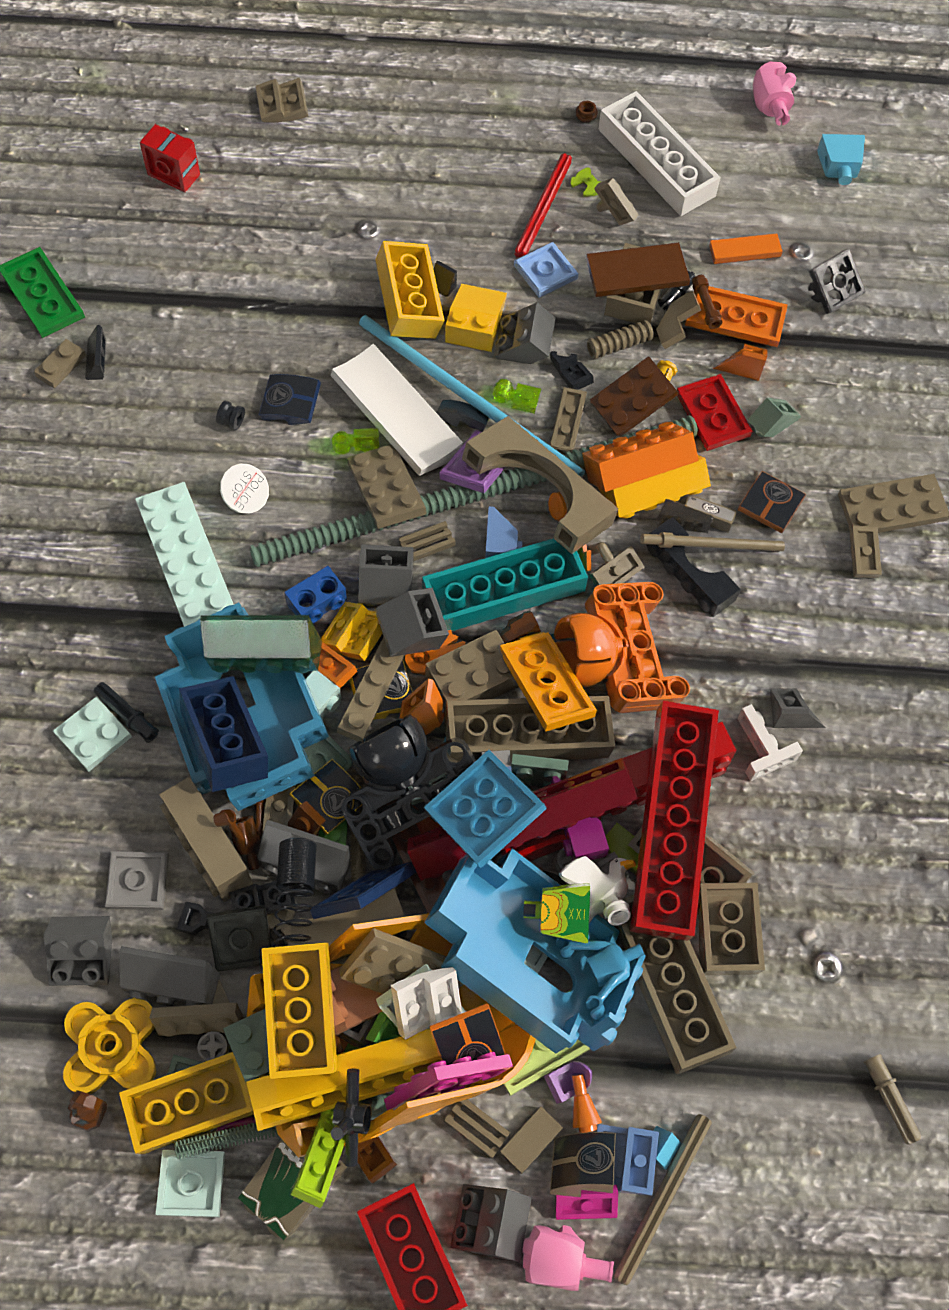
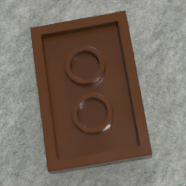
M648 356L592 397L590 402L615 435L621 437L675 398L678 392Z

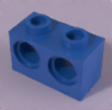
M326 566L284 592L288 607L300 623L306 621L307 624L319 621L323 614L340 608L347 600L346 588L329 566ZM326 589L334 590L332 593L329 594L323 593V591ZM306 602L312 603V605H310L309 607L301 606L303 603Z

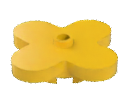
M136 998L126 1000L112 1014H106L98 1005L91 1002H82L72 1007L66 1015L64 1027L67 1035L78 1045V1051L67 1061L64 1067L63 1079L66 1086L74 1093L76 1090L92 1094L99 1090L109 1078H113L127 1090L153 1081L157 1069L156 1062L149 1052L142 1047V1042L155 1028L149 1018L153 1007L147 1001ZM115 1042L114 1049L107 1052L108 1044Z

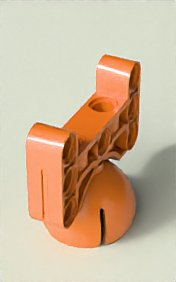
M654 582L598 585L585 602L587 613L566 615L558 621L555 627L554 637L556 639L575 638V640L558 641L555 643L582 687L593 686L605 678L608 679L605 684L610 705L615 711L620 713L657 710L663 700L681 703L690 692V685L684 678L680 676L664 677L647 618V614H650L663 598L662 588Z

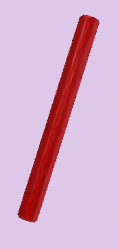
M565 153L560 155L515 248L514 255L521 258L528 254L572 163L571 155Z

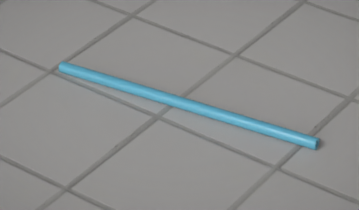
M367 315L360 319V326L497 423L508 416L401 339L391 336L387 329ZM520 425L580 477H583L585 470Z

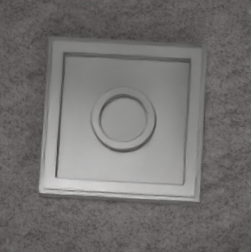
M111 851L105 908L164 910L169 854L167 852Z

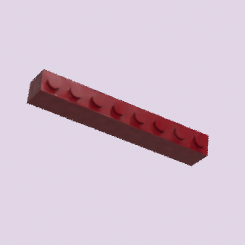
M623 758L533 791L547 809L502 850L517 848L525 841L535 837L544 838L551 831L562 827H573L578 821L589 817L597 818L607 810L615 807H626L632 801L638 799ZM442 827L408 839L407 852L420 880L434 879L441 876L445 871L455 868L459 860L466 855L462 848Z

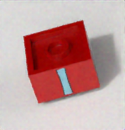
M155 124L140 141L147 175L184 193L200 176L193 140L182 137L164 126L161 127Z

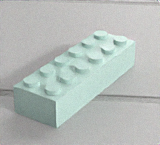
M185 482L135 498L183 626L185 627L202 617L219 612L226 606L234 605Z

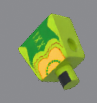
M590 883L543 888L542 901L524 900L523 918L541 919L540 933L588 943Z

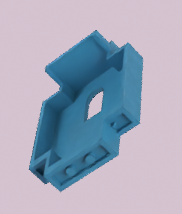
M238 602L234 605L226 606L221 611L210 616L202 617L190 625L177 628L172 633L164 636L167 645L177 657L180 666L165 670L162 674L155 676L191 779L202 795L212 790L180 712L179 688L218 680L225 671L232 668L243 671L256 705L247 709L268 754V778L227 788L226 792L230 802L240 811L315 776L304 748L328 738L329 735L288 637L279 621L267 624L256 631L245 608H242Z
M513 848L502 856L496 864L489 860L481 869L467 854L464 855L457 863L424 922L453 944L441 968L453 967L456 970L457 980L555 1054L566 1047L571 1048L577 1039L593 1051L604 1045H610L617 1035L615 1029L625 1017L627 1010L625 1005L634 995L636 988L634 983L643 972L641 966L646 955L629 962L630 976L627 980L617 985L603 1001L605 1008L604 1016L598 1020L593 1019L590 1012L598 1006L588 1009L586 1007V1000L589 996H597L604 985L599 987L589 967L587 958L601 951L575 950L573 956L567 959L563 958L560 953L562 948L559 949L556 945L558 937L540 933L541 919L523 918L524 900L542 901L543 888L561 885ZM597 914L589 923L588 941H608L618 945L616 940L620 931ZM532 945L570 974L573 983L570 992L566 993L558 990L524 964Z

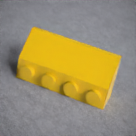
M698 455L699 461L607 492L600 488L598 489L605 498L618 508L616 516L619 518H629L634 516L637 511L653 510L657 508L658 504L676 502L680 500L681 496L687 494H699L703 491L702 489L710 487L711 484L706 459Z

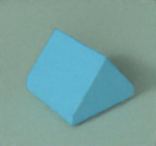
M656 1126L653 1130L659 1132L656 1164L666 1170L682 1143L672 1132Z

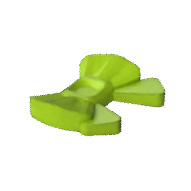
M589 167L580 170L576 177L571 178V187L582 183L587 185L583 192L584 197L598 195L594 188L600 181H597L591 175Z

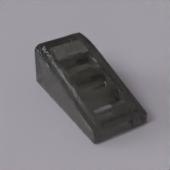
M666 499L659 513L656 525L660 526L673 517L687 531L708 533L713 517Z

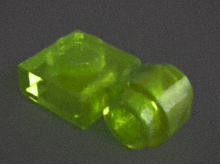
M500 379L495 383L492 394L494 400L498 403H507V401L511 400V408L535 414L541 389L518 383L515 390L509 380Z
M378 428L353 429L354 434L339 431L332 437V448L341 455L347 454L352 447H355V451L363 452L380 448Z

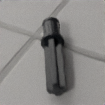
M100 682L94 688V693L126 722V727L133 729L146 743L152 742L158 736L159 729L144 718V713L132 708L107 684Z

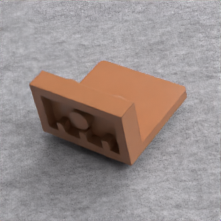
M341 966L330 971L335 1035L383 1012L376 1001L382 993L340 979L339 969Z

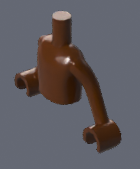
M266 799L253 804L255 805V822L252 815L236 819V814L231 809L221 810L220 813L215 814L213 817L217 827H230L234 847L239 855L246 856L249 870L260 868L256 849L260 845L263 834L264 804Z

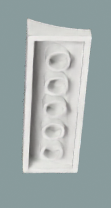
M374 344L348 362L332 369L331 377L419 476L447 464L462 447L463 442Z

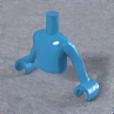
M559 937L556 940L557 948H562L560 951L561 956L566 959L573 956L575 950L601 951L587 958V962L599 987L602 985L604 987L597 996H589L586 1000V1007L588 1009L598 1006L590 1014L593 1019H600L605 1014L603 1001L617 985L627 980L630 976L629 962L644 955L642 947L638 944L623 951L618 945L608 941L581 943Z

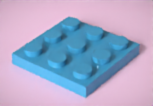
M490 750L486 751L424 807L429 815L480 869L547 809L544 803Z

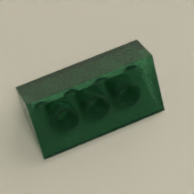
M201 615L200 624L204 658L211 669L216 672L226 673L229 670H240L245 673H253L255 671H269L271 673L295 671L307 673L308 671H318L322 640L309 615Z

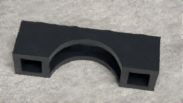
M673 517L649 533L660 534L661 532H670L677 536H689ZM646 544L650 554L657 557L664 564L666 571L670 575H674L681 582L682 588L687 593H691L698 601L701 609L709 612L712 617H715L737 600L741 590L724 571L710 573L694 567L685 555V546L660 548L659 545Z

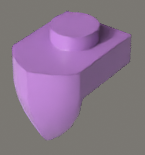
M572 1061L544 1076L557 1104L575 1095L572 1081L573 1075L583 1074L586 1089L590 1086L592 1070L586 1064Z

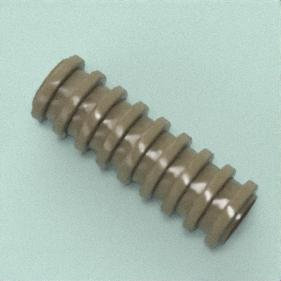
M643 320L641 323L637 322L635 325H629L628 328L622 327L621 330L610 331L608 335L604 333L601 337L589 338L587 340V349L593 359H598L599 356L604 357L605 354H612V351L616 353L619 349L631 348L632 345L636 346L639 342L651 341L653 339V329L647 320Z

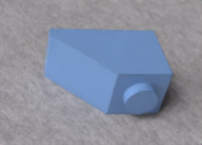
M489 506L485 558L522 548V541H517L518 530L495 507Z

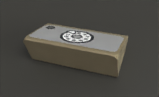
M689 495L681 516L729 533L737 511Z

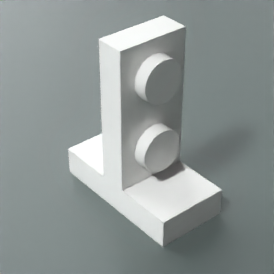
M752 704L742 708L737 719L760 759L751 762L745 771L750 781L797 761L803 752L798 742L778 750L777 740L765 728V722L761 713L755 711Z

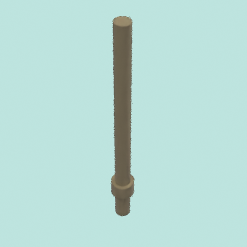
M670 532L641 534L640 536L641 544L659 545L660 548L689 546L784 551L785 549L784 541L677 536Z

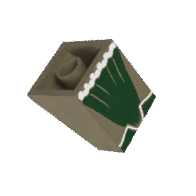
M281 1140L238 1199L244 1203V1208L250 1214L258 1216L267 1225V1229L271 1234L285 1240L298 1229L316 1206L291 1195L304 1157L298 1158L286 1143ZM340 1159L329 1190L348 1168Z

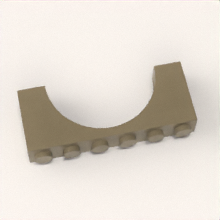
M509 416L466 442L462 460L479 475L495 468L517 467L533 471L545 477L556 486L565 500L567 514L559 521L553 538L571 554L612 526L618 508Z

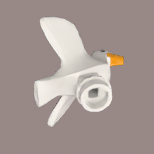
M583 856L573 860L561 870L559 875L568 884L590 883L589 923L597 914L604 919L607 918L611 925H621L629 920L631 915L630 907L623 900L628 891L625 872L636 866L634 860L615 858L610 862L609 874H605L594 862Z

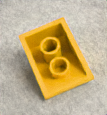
M461 284L451 305L445 325V343L492 352L507 293Z

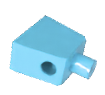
M822 134L817 152L826 177L838 178L839 184L848 185L852 182V178L858 176L863 162L865 135Z

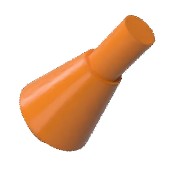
M573 1075L572 1081L575 1096L572 1128H579L580 1133L597 1130V1124L602 1123L589 1093H587L584 1075Z

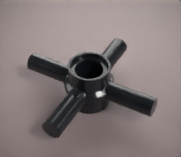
M355 1068L347 1070L346 1102L338 1101L336 1103L332 1120L333 1129L331 1130V1137L334 1140H341L345 1135V1166L347 1167L358 1165V1133H368L372 1117V1099L367 1098L359 1101L360 1070Z

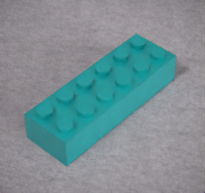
M553 538L423 576L422 589L433 588L447 630L455 631L585 592L588 576L578 552L576 551L571 554Z

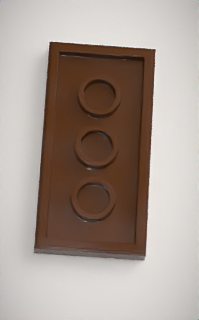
M679 242L589 253L586 255L595 297L688 286L690 283Z

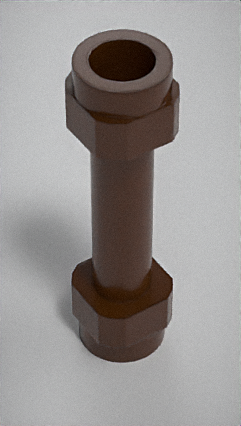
M702 274L697 275L691 282L694 292L696 294L699 293L706 311V324L710 329L718 328L723 323L720 311L714 308L708 292V280Z

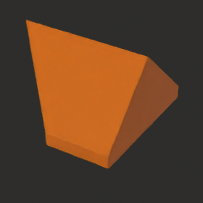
M744 344L743 349L713 369L759 381L767 359L768 350Z

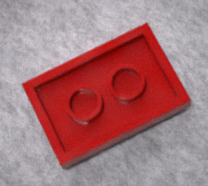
M721 374L677 388V397L687 415L692 416L696 421L697 434L706 451L751 437L753 431Z

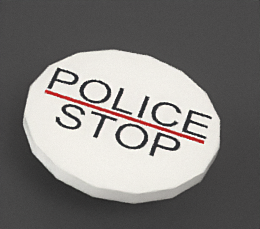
M238 464L230 467L223 474L220 481V492L224 502L230 509L238 513L250 514L258 511L265 505L269 496V486L265 476L259 469L249 464Z

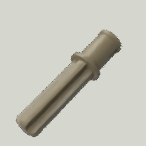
M879 1054L864 1061L877 1086L874 1089L875 1091L879 1090L905 1143L908 1145L919 1141L921 1134L894 1083L897 1080L896 1078L892 1079L882 1059V1055Z

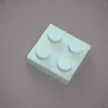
M97 697L53 730L55 735L88 772L132 738L129 731Z
M162 1150L156 1215L220 1218L225 1152L207 1151L204 1153L203 1151V1154H201L199 1151V1155H197L195 1151V1156L191 1152V1157L187 1153V1158L184 1155L183 1159L180 1156L178 1160L175 1150Z

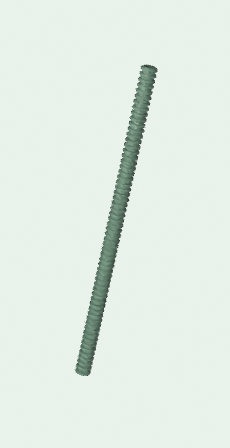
M689 415L686 418H680L678 421H672L674 424L692 431L694 437L697 435V424L692 416ZM659 425L657 427L652 426L650 431L659 428ZM631 432L629 436L625 434L622 437L630 438L636 436V434ZM609 439L608 442L601 441L600 444H603L604 446L613 443V439ZM588 445L586 449L581 447L579 451L574 449L572 453L567 451L564 456L583 469L585 464L582 453L590 451L589 448L592 446ZM514 467V470L507 469L506 472L502 471L485 493L455 485V488L449 486L448 490L442 488L440 492L426 493L424 497L420 495L426 507V515L423 516L428 517L430 513L435 515L436 511L442 513L443 509L448 511L451 507L458 508V505L465 506L466 502L472 504L473 500L479 502L480 498L485 500L488 496L494 497L495 494L502 495L503 491L509 493L510 489L515 491L517 487L520 489L524 488L525 485L529 487L532 483L538 484L540 480L545 482L546 478L533 471ZM366 511L364 515L358 513L357 517L351 515L350 519L344 517L343 521L335 520L333 524L328 522L327 526L323 524L320 525V528L314 526L310 531L305 529L303 533L297 531L296 535L290 533L289 537L281 536L279 540L274 538L273 542L269 540L266 541V544L260 542L256 547L250 545V553L254 565L258 568L262 563L264 565H268L269 561L275 563L276 559L281 561L286 556L291 558L292 554L298 556L299 552L305 554L309 549L310 551H314L316 547L321 549L322 545L328 547L332 542L335 545L339 540L345 542L346 538L351 540L353 536L358 538L360 534L368 535L369 531L375 533L377 527L370 511Z

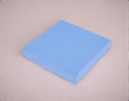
M554 242L514 260V267L538 298L578 279V272Z

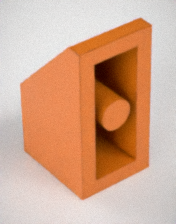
M428 678L402 701L400 718H404L409 714L415 717L423 727L425 735L438 728L444 719V713L442 712L443 699L434 680Z

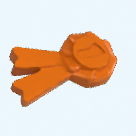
M448 630L449 635L440 649L406 654L405 664L412 673L425 675V663L465 645V641L455 643L458 640V636L452 634L451 630Z

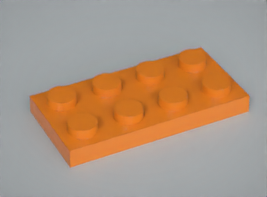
M709 286L708 292L714 308L720 311L723 322L720 327L710 329L705 321L706 311L699 293L696 294L694 292L701 311L687 318L685 326L778 347L788 304Z

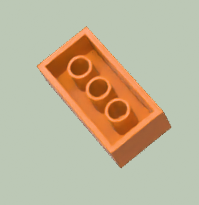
M673 422L662 423L659 425V428L651 431L650 429L640 430L636 432V436L630 438H616L613 440V443L605 446L603 444L594 445L589 448L590 451L582 453L588 481L604 492L699 461L693 432Z

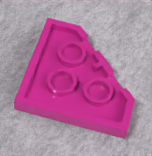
M491 1052L473 1061L468 1056L455 1060L451 1065H447L446 1061L433 1063L427 1067L428 1072L416 1074L410 1078L411 1082L396 1086L394 1088L395 1093L384 1099L387 1111L389 1109L395 1110L408 1101L466 1088L465 1085L475 1083L481 1079L485 1081L494 1078L513 1067L509 1054L496 1056L495 1052Z

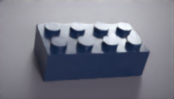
M234 676L179 688L180 712L212 792L268 778V754Z

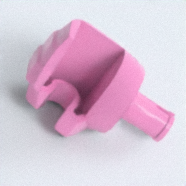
M770 61L761 66L755 73L753 79L754 101L759 111L767 116L775 117L776 124L780 126L782 122L783 126L790 121L788 111L794 104L791 88L795 85L796 76L793 73L785 74L787 67L783 63Z
M535 1225L530 1237L525 1238L522 1252L524 1254L523 1268L525 1269V1278L527 1282L536 1285L578 1291L580 1280H583V1277L611 1283L614 1261L609 1262L587 1258L586 1254H584L585 1242L576 1235L570 1226L566 1225L561 1226L559 1232L546 1226Z

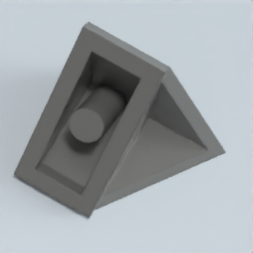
M797 688L770 689L774 728H826L809 709Z

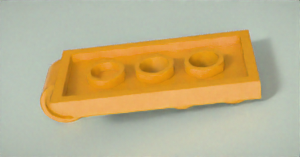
M549 632L532 634L518 638L517 641L500 645L504 662L545 732L595 717L597 711ZM549 678L553 683H544L541 679ZM553 698L564 700L565 703H556L553 701Z

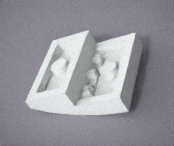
M453 967L423 972L391 985L398 1032L405 1040L429 1028L431 1025L462 1014L457 974Z

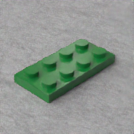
M41 247L0 265L1 276L41 338L85 318L83 310Z

